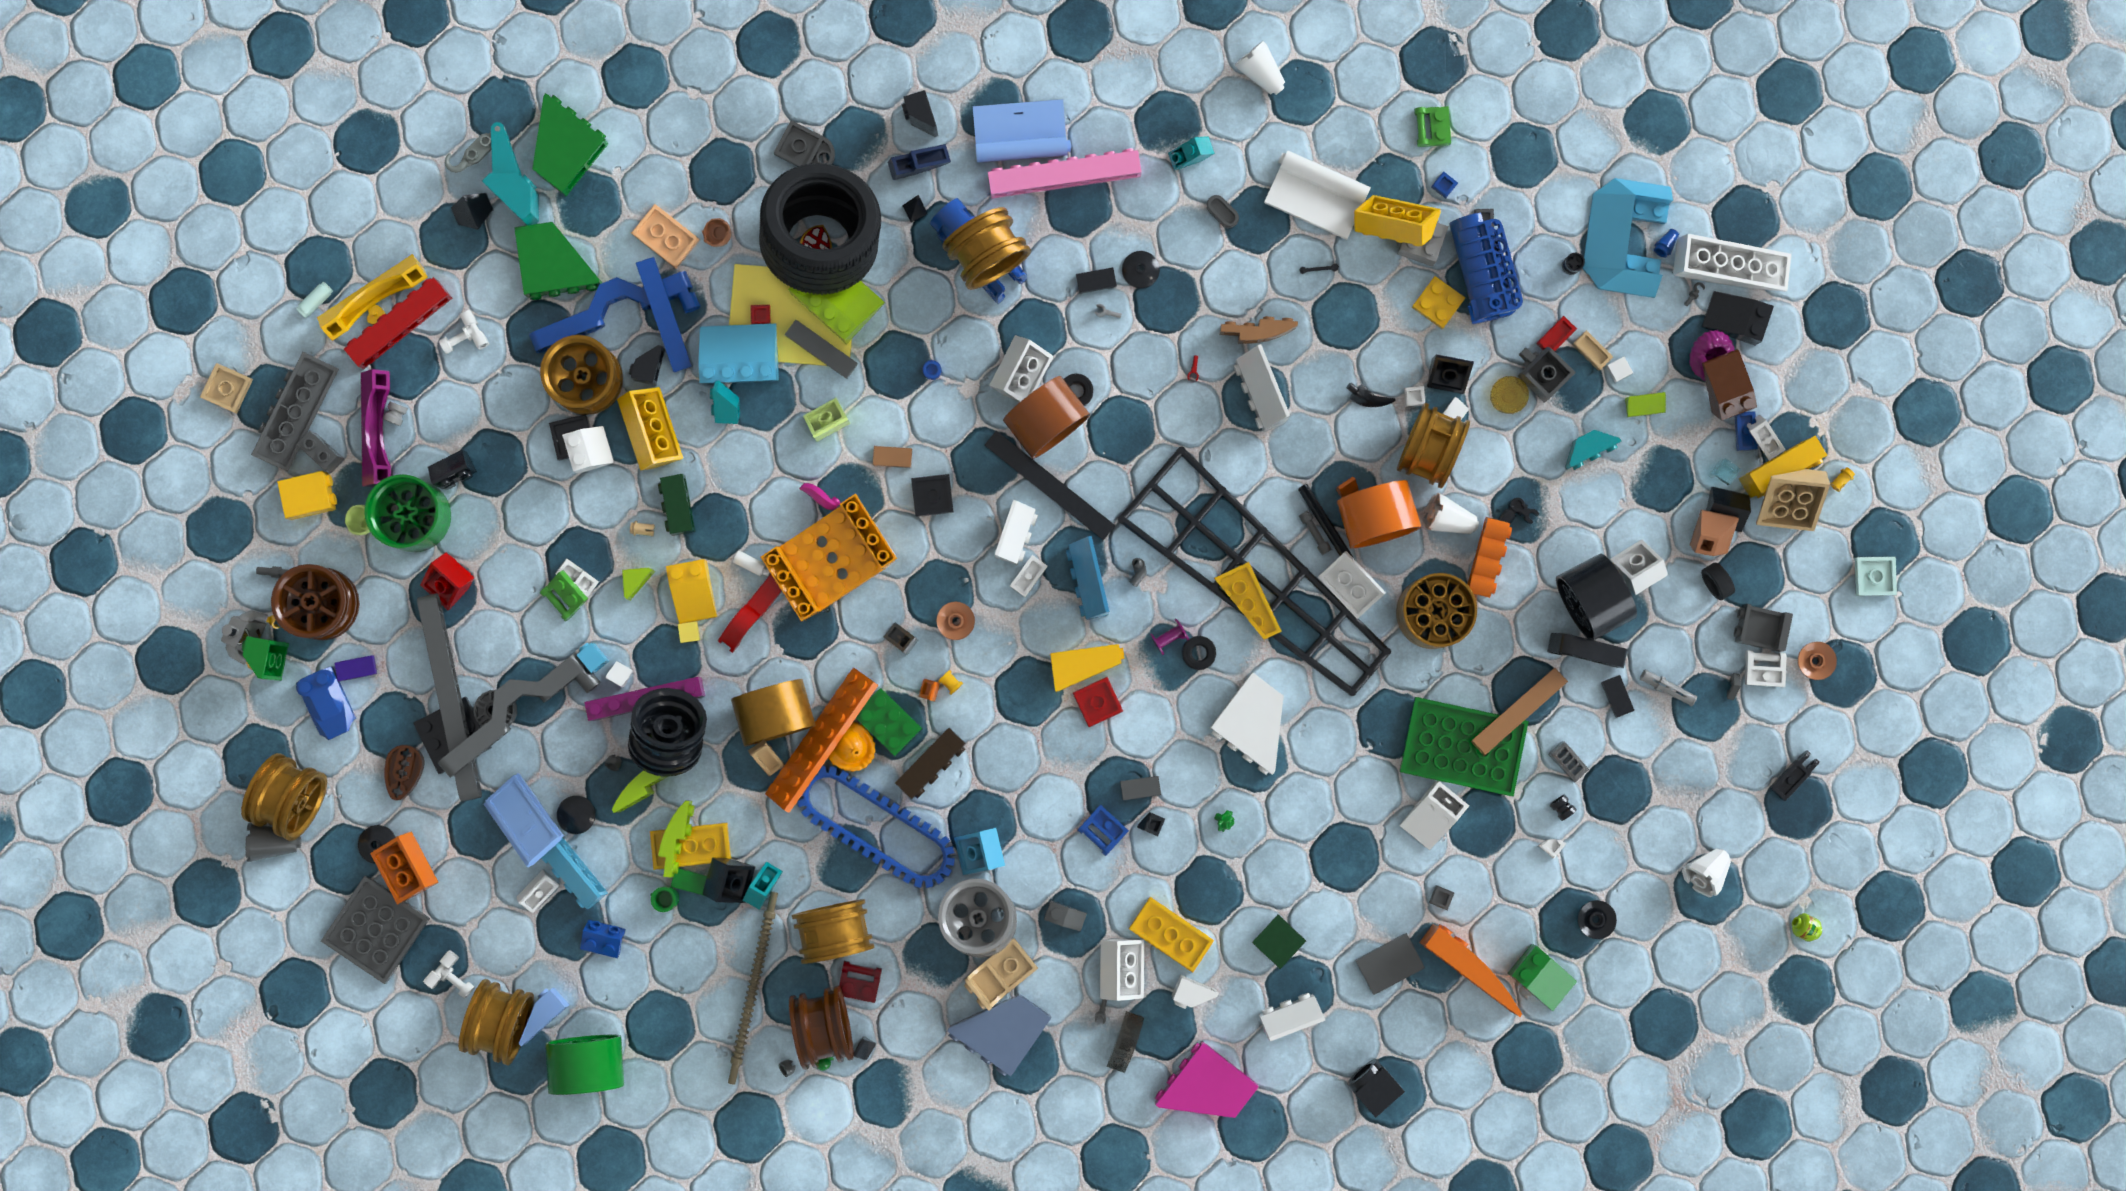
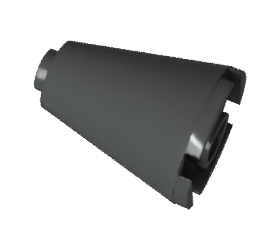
M248 823L247 831H250V834L246 836L245 846L247 862L297 852V848H301V836L293 841H288L283 837L277 836L273 832V827L265 825L256 826L253 823Z

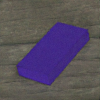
M374 655L334 663L338 682L377 674Z

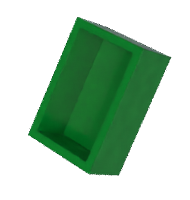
M882 688L867 701L856 717L894 756H897L923 729Z

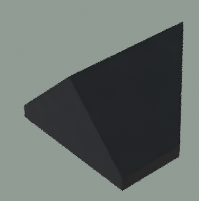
M487 193L464 195L451 207L458 225L476 230L481 227L489 214L494 211Z

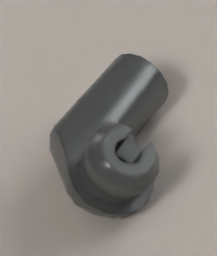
M1135 558L1132 561L1135 575L1129 582L1135 587L1139 585L1147 574L1145 562L1140 558Z

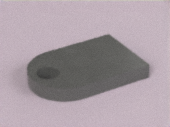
M792 120L774 151L775 156L795 166L809 165L810 163L821 164L819 158L823 154H827L830 157L827 162L828 165H833L835 161L834 147L827 138Z

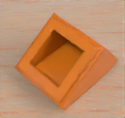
M1351 477L1336 488L1341 498L1359 491L1354 477Z

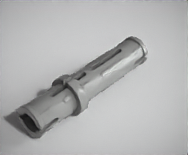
M1646 669L1640 676L1641 681L1652 685L1655 690H1661L1689 706H1693L1697 700L1696 695L1667 681L1663 676L1659 677ZM1653 679L1666 685V687L1654 682ZM1671 689H1674L1675 691H1677V692L1683 694L1684 696L1679 695L1678 693L1672 691Z

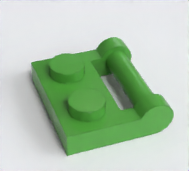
M1449 107L1415 108L1419 138L1417 140V147L1451 145ZM1424 115H1429L1431 139H1426Z
M564 570L560 571L540 591V594L546 597L560 612L561 618L564 621L569 620L588 600V597ZM553 590L567 604L569 610H567L565 606L558 600V598L552 593Z

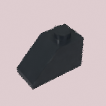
M657 345L636 358L634 364L630 366L629 375H631V378L634 381L656 386L665 348Z

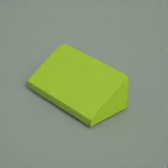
M1653 393L1625 398L1627 417L1666 413V393Z

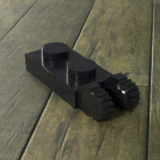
M1808 750L1803 752L1769 787L1783 801H1786L1820 763L1818 759H1814L1807 767L1802 765L1811 754Z

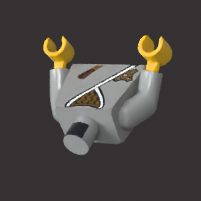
M249 610L240 616H233L229 624L223 626V636L221 638V641L226 644L225 648L229 657L243 665L246 663L248 668L251 669L243 657L242 643L246 640V636L260 638L267 625L265 622H268L273 628L279 629L280 626L274 624L276 621L274 615L268 617V614Z

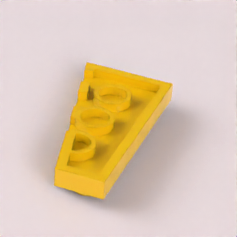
M1249 562L1214 578L1264 640L1282 632Z

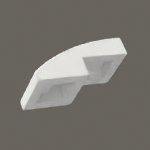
M567 558L555 573L557 575L560 571L564 570L587 597L599 583V581Z

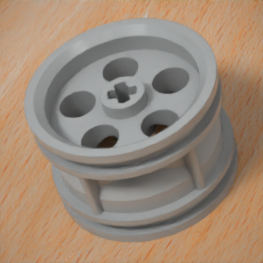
M968 879L954 885L945 894L939 907L938 922L944 938L951 946L965 955L984 958L999 953L1010 943L1017 927V913L1013 902L999 886L984 879ZM979 893H985L988 897V902L983 907L975 904V897ZM964 904L967 906L968 915L966 917L958 918L955 915V909L958 905ZM997 908L1004 911V918L999 922H995L991 918L993 910ZM981 914V917L984 920L982 923L979 922V924H976L977 921L975 920V917H979V915ZM963 927L972 929V937L968 940H961L959 937V932ZM987 929L993 930L995 933L994 939L989 943H985L982 940V933Z

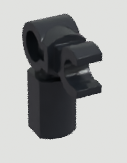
M1514 498L1508 504L1509 509H1505L1498 520L1511 524L1516 518L1515 514L1517 513L1519 516H1524L1525 522L1532 524L1533 521L1529 518V514L1532 513L1538 516L1539 512L1535 509H1529L1523 499Z

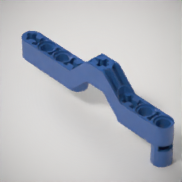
M686 271L662 279L669 301L679 297L685 313L693 312L701 307L695 292H690L693 286ZM618 277L599 284L588 310L529 334L536 353L547 351L551 345L564 337L571 335L585 336L605 327L603 319L609 305L626 298L640 303L642 310L651 309L644 287H639Z

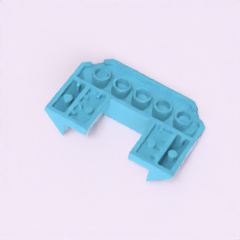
M1614 178L1593 193L1584 251L1585 264L1582 269L1586 274L1588 273L1599 290L1651 298L1656 297L1663 276L1659 274L1661 259L1629 255L1627 252L1632 219L1659 224L1667 223L1669 204L1673 201L1671 187Z

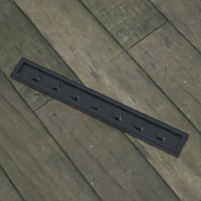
M995 431L984 445L1103 541L1115 527L1111 521L998 431Z

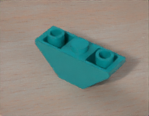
M1593 430L1572 442L1565 467L1566 469L1573 467L1576 470L1584 465L1583 461L1587 459L1593 461L1601 457L1600 452L1604 450L1607 453L1618 448L1616 444L1622 441L1619 437Z

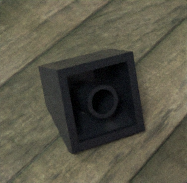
M923 90L904 96V103L901 105L905 119L910 120L912 126L937 137V126L926 91Z
M712 857L702 895L715 902L746 903L743 899L751 884L756 866L728 858Z

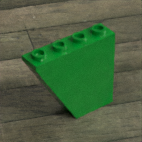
M545 93L532 169L559 192L567 196L607 147L608 142L605 140L606 135L598 129L594 131L590 128L591 124L586 119L582 118L580 120L575 116L577 113L569 106L567 108L561 105L562 101L555 95L550 97Z
M553 222L514 227L523 292L530 300H538L546 295L558 297L561 295L560 293L565 292L577 294L579 290L585 289L587 291H596L599 284H602V281Z

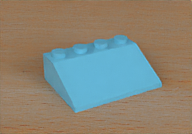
M776 323L700 327L699 383L715 384V381H720L721 383L779 381Z

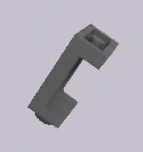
M1744 604L1739 608L1737 614L1739 623L1734 629L1735 642L1776 652L1786 651L1793 617L1792 613L1776 612L1754 607L1751 604Z

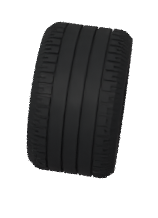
M810 163L809 165L797 166L784 172L770 185L764 195L760 208L759 245L767 267L781 282L783 281L787 286L801 292H808L809 294H833L852 287L865 277L877 256L881 229V211L877 198L863 179H860L853 172L845 168L843 169V167L828 165L827 163ZM821 215L839 222L846 230L849 240L835 248L814 249L799 243L789 233L793 226L801 219Z

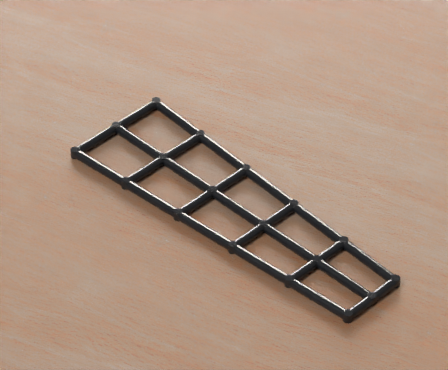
M1183 446L1176 450L1118 517L1119 523L1243 616L1245 615L1231 598L1219 588L1220 585L1216 580L1212 583L1176 556L1174 552L1196 528L1233 559L1221 573L1222 575L1237 568L1238 565L1241 566L1247 563L1244 558L1264 536L1299 570L1283 591H1280L1252 567L1258 582L1277 597L1270 605L1273 613L1283 602L1320 634L1306 652L1280 633L1271 637L1350 696L1356 695L1391 654V649L1362 621L1357 619L1307 567ZM1181 456L1217 490L1195 517L1157 485ZM1151 491L1155 492L1189 522L1168 548L1128 520V517ZM1222 496L1258 530L1239 554L1201 523L1202 519ZM1304 577L1340 611L1326 629L1288 597ZM1345 617L1381 651L1370 666L1332 635L1333 631ZM1326 640L1364 672L1352 687L1312 658Z

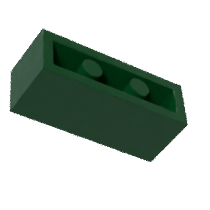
M684 474L661 477L658 489L660 495L663 494L664 502H661L663 513L667 515V520L665 521L666 531L670 532L672 536L696 532L686 476Z

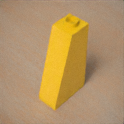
M1119 644L1050 653L1055 692H1059L1122 663L1121 660L1125 659L1123 648H1119Z

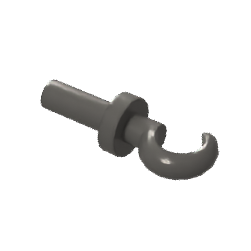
M1698 282L1694 285V291L1689 293L1690 297L1684 303L1685 306H1688L1693 299L1699 297L1697 286L1700 285L1704 290L1705 285Z

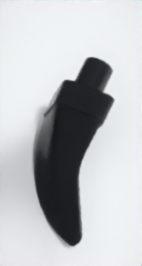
M1349 383L1346 387L1352 393L1350 399L1361 406L1382 407L1396 401L1395 398L1374 395L1363 384L1356 387L1354 384Z

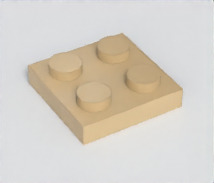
M216 363L200 398L237 414L253 379Z

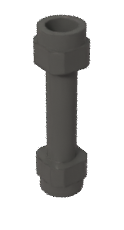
M1309 510L1299 515L1301 522L1306 524L1317 542V549L1321 555L1332 550L1328 541H1324L1312 521L1313 516Z

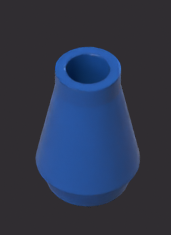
M1669 229L1655 243L1654 252L1663 258L1671 255L1679 233L1674 229Z

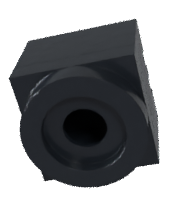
M1377 1059L1366 1063L1347 1082L1348 1087L1375 1118L1405 1092Z

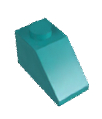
M766 862L750 884L743 901L760 910L783 871Z

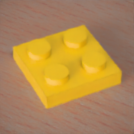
M1434 276L1412 308L1443 329L1465 300V297Z

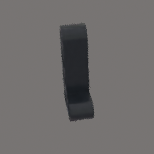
M1551 633L1547 652L1572 656L1611 667L1624 668L1628 649L1598 641H1590V639L1575 635Z

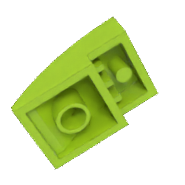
M643 770L621 792L612 808L613 813L622 812L654 794L651 786L667 777L656 776Z

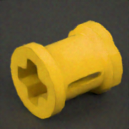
M951 670L947 671L938 680L939 683H942L950 691V695L963 684L962 681L959 682L951 674Z

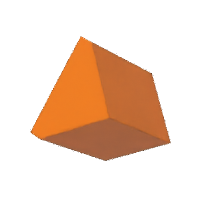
M923 679L918 697L935 702L940 683Z

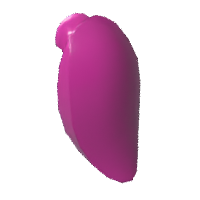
M803 483L799 488L827 510L833 511L840 506L841 502L838 498L833 497L830 499L823 490L813 484Z

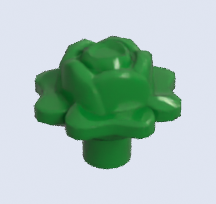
M1227 810L1222 815L1220 813L1215 815L1214 819L1218 821V831L1230 830L1234 825L1235 819L1232 816V811Z

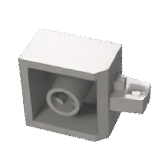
M1438 220L1432 238L1423 246H1414L1413 244L1403 242L1400 244L1397 254L1433 267L1437 262L1449 226L1438 223Z

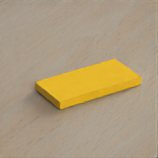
M728 822L692 826L691 835L687 836L685 840L679 839V843H682L681 853L677 854L676 862H679V867L710 864L712 857L731 859ZM665 830L650 831L653 870L664 869L666 857L658 856Z
M1149 897L1128 928L1192 973L1214 942L1212 938L1152 897Z

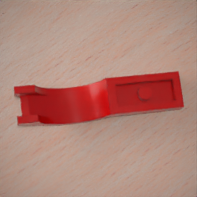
M771 574L748 603L734 616L718 639L719 643L724 642L731 648L729 651L732 653L740 645L748 630L765 614L782 592Z

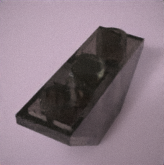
M1128 1011L1125 1012L1106 1067L1123 1073L1126 1072L1139 1039L1144 1017Z

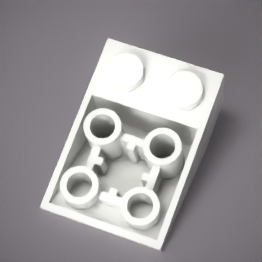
M1435 781L1399 826L1430 850L1458 821L1469 805L1440 781Z

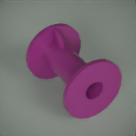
M1176 618L1174 620L1177 626L1156 639L1152 633L1150 634L1162 655H1164L1162 648L1178 638L1189 640L1185 630Z

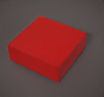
M751 305V324H771L770 305Z

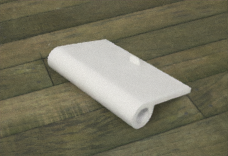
M1291 151L1282 153L1278 161L1281 164L1280 169L1264 203L1347 240L1354 225V211L1364 203L1371 187Z

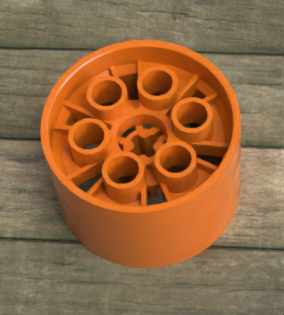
M1407 480L1393 481L1349 494L1337 501L1351 549L1383 543L1421 529L1420 520Z

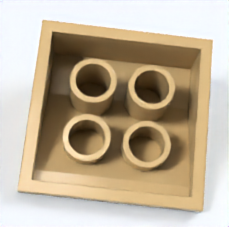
M1806 469L1771 476L1756 525L1814 531L1830 487L1827 472Z

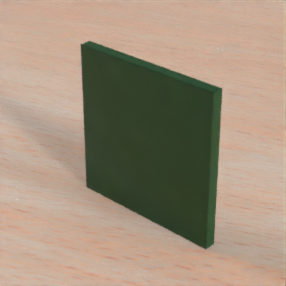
M1279 914L1252 941L1279 969L1306 942Z

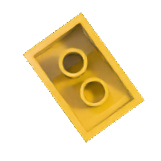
M700 559L666 566L669 587L679 624L717 617L707 561Z

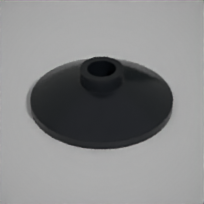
M1133 252L1123 262V277L1134 288H1147L1153 285L1159 277V263L1149 252ZM1143 265L1145 269L1144 271H1139L1137 267Z
M370 826L359 837V853L363 859L375 864L370 853L396 837L385 826ZM374 841L378 843L377 848L372 846Z
M1593 900L1587 902L1578 913L1580 930L1592 939L1606 938L1616 927V913L1604 901ZM1594 916H1598L1599 918L1598 922L1594 923L1592 920Z

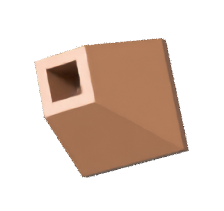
M1701 510L1690 542L1693 551L1709 556L1727 554L1739 518Z

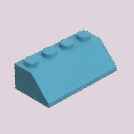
M563 837L541 858L545 863H549L553 867L551 869L553 874L557 878L561 877L565 882L564 887L569 893H574L577 897L576 902L580 907L590 909L608 894L606 889Z

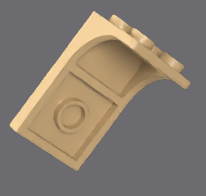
M1013 938L1002 951L989 957L965 977L966 983L964 986L970 994L975 993L978 997L976 1001L983 1010L987 1008L990 1011L1000 999L1035 972L1038 967L1017 940Z

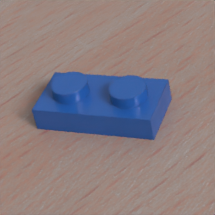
M1744 412L1734 416L1737 451L1757 450L1758 444L1747 427L1748 423H1751V425L1756 423V412Z

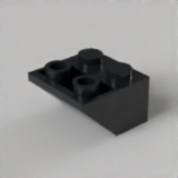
M460 450L428 466L432 485L445 490L455 487V483L460 480L466 481L473 477L472 474L477 472L468 453L464 450Z

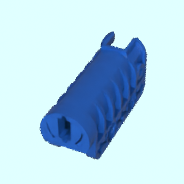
M956 198L946 204L932 218L930 225L936 230L938 238L944 243L947 237L956 229L975 217ZM1017 266L1008 273L1019 284L1027 280V274L1023 272L1020 266ZM999 280L982 287L997 304L1001 303L1006 297L1003 294L1005 287Z
M1481 212L1453 220L1449 223L1470 300L1467 303L1472 324L1484 323L1512 315L1522 306L1523 298L1501 221L1498 219L1483 221ZM1491 223H1493L1494 226H1498V229L1496 230L1493 226H1491Z

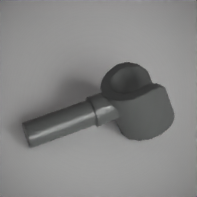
M1102 999L1100 1010L1095 1014V1022L1098 1016L1104 1017L1103 1024L1106 1022V999Z

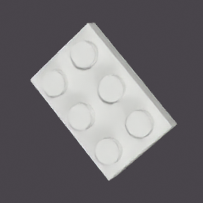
M1347 551L1318 576L1325 586L1357 619L1386 593Z

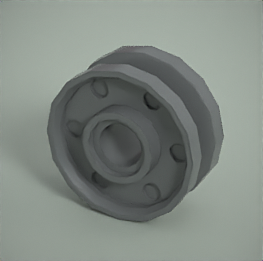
M496 690L482 693L475 702L474 716L481 726L492 719L491 709ZM516 702L507 709L506 723L508 726L515 721L517 716Z

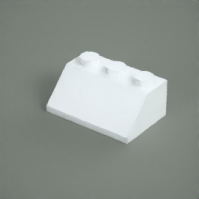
M1015 335L989 386L999 393L1017 402H1021L1038 388L1054 356L1031 340Z
M1013 500L995 552V558L1018 565L1019 561H1023L1026 552L1023 550L1024 544L1029 543L1032 535L1029 529L1031 525L1035 526L1038 517L1035 514L1036 509Z
M1101 940L1100 999L1120 1001L1144 998V940Z
M1309 993L1298 996V1000L1293 1002L1291 1000L1281 1002L1280 1007L1275 1009L1273 1007L1265 1008L1262 1010V1014H1259L1266 1036L1270 1041L1325 1021L1313 994L1309 995Z

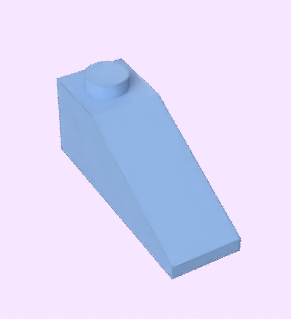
M546 988L538 995L540 999L533 1007L519 1042L521 1047L527 1044L569 1006L555 988L550 990Z

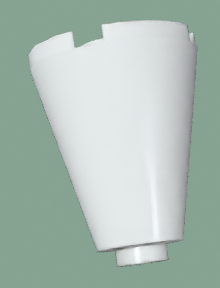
M1264 41L1256 45L1235 64L1239 71L1270 95L1272 93L1277 95L1285 88L1283 86L1285 81Z
M1440 493L1433 495L1426 506L1427 519L1423 518V527L1426 530L1472 534L1478 529L1479 521H1477V516Z

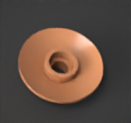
M950 602L940 609L936 622L943 636L951 640H960L972 632L975 625V617L972 610L966 604ZM954 618H959L960 622L958 625L952 623Z
M1811 642L1806 644L1799 652V669L1810 679H1825L1836 668V654L1826 643ZM1814 657L1818 660L1816 665L1812 663Z

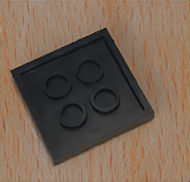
M463 697V708L469 735L471 736L482 726L476 721L474 710L468 698ZM439 709L413 722L437 773L442 774L445 771L438 762L449 753Z

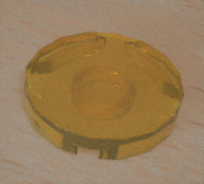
M1505 376L1499 379L1492 386L1490 394L1493 407L1505 414H1515L1521 411L1529 399V390L1526 384L1514 376Z

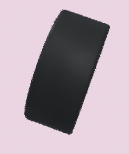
M1712 563L1702 569L1703 581L1716 599L1721 601L1735 593V586L1731 577L1719 563Z

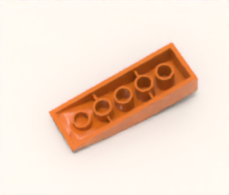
M1432 924L1419 943L1510 1012L1521 1017L1522 1013L1507 989L1488 966L1467 948L1468 944L1457 936L1453 938L1451 936L1453 932L1445 926Z

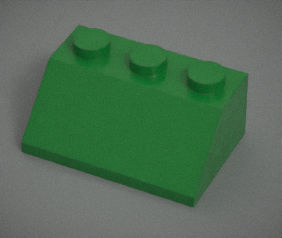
M246 636V640L242 643L243 657L257 678L282 681L289 643Z

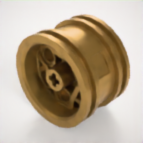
M865 899L833 904L792 915V919L797 920V923L794 924V929L799 930L802 949H799V954L804 955V958L801 959V964L836 959L875 948L874 943L869 942V939L873 937L872 934L867 932L864 914L868 912L867 909L862 907V904L866 903Z

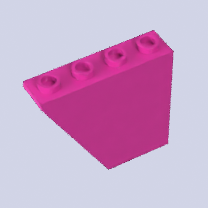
M1201 1041L1200 1044L1197 1042L1190 1051L1192 1053L1188 1059L1184 1058L1178 1066L1180 1068L1176 1075L1173 1073L1166 1082L1168 1086L1165 1090L1161 1089L1156 1094L1155 1105L1158 1108L1235 1118L1259 1086L1205 1042Z

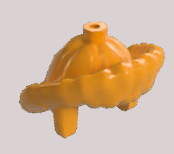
M853 722L828 757L831 764L851 772L867 768L874 759V753L876 752L872 735L863 725Z

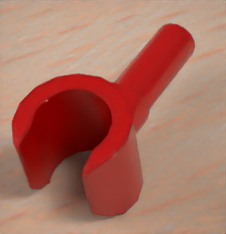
M1197 355L1193 357L1191 371L1187 375L1188 380L1191 373L1196 374V381L1199 378L1197 373Z

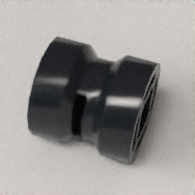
M1571 253L1563 260L1562 269L1566 274L1574 275L1584 267L1585 259L1580 253Z
M1565 794L1555 799L1549 805L1552 810L1557 811L1558 818L1561 821L1569 818L1577 811L1574 805L1568 803L1569 799Z

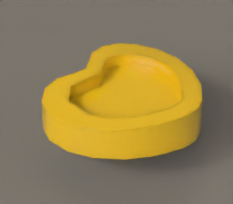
M373 305L368 309L367 322L374 325L380 316L386 314L380 306Z

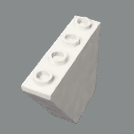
M1251 673L1210 727L1213 730L1211 734L1219 740L1225 739L1228 742L1227 746L1233 751H1241L1243 753L1242 757L1249 763L1254 761L1258 764L1259 767L1257 769L1265 775L1268 773L1273 775L1276 768L1284 696L1256 674Z

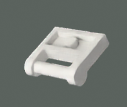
M1746 650L1745 685L1785 687L1786 653L1767 654ZM1754 660L1778 662V667L1754 666Z

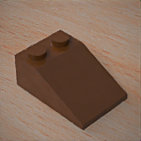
M1738 349L1702 363L1711 412L1723 421L1757 408L1754 389Z

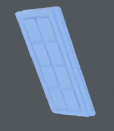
M519 773L513 775L483 804L528 868L541 859L564 836Z

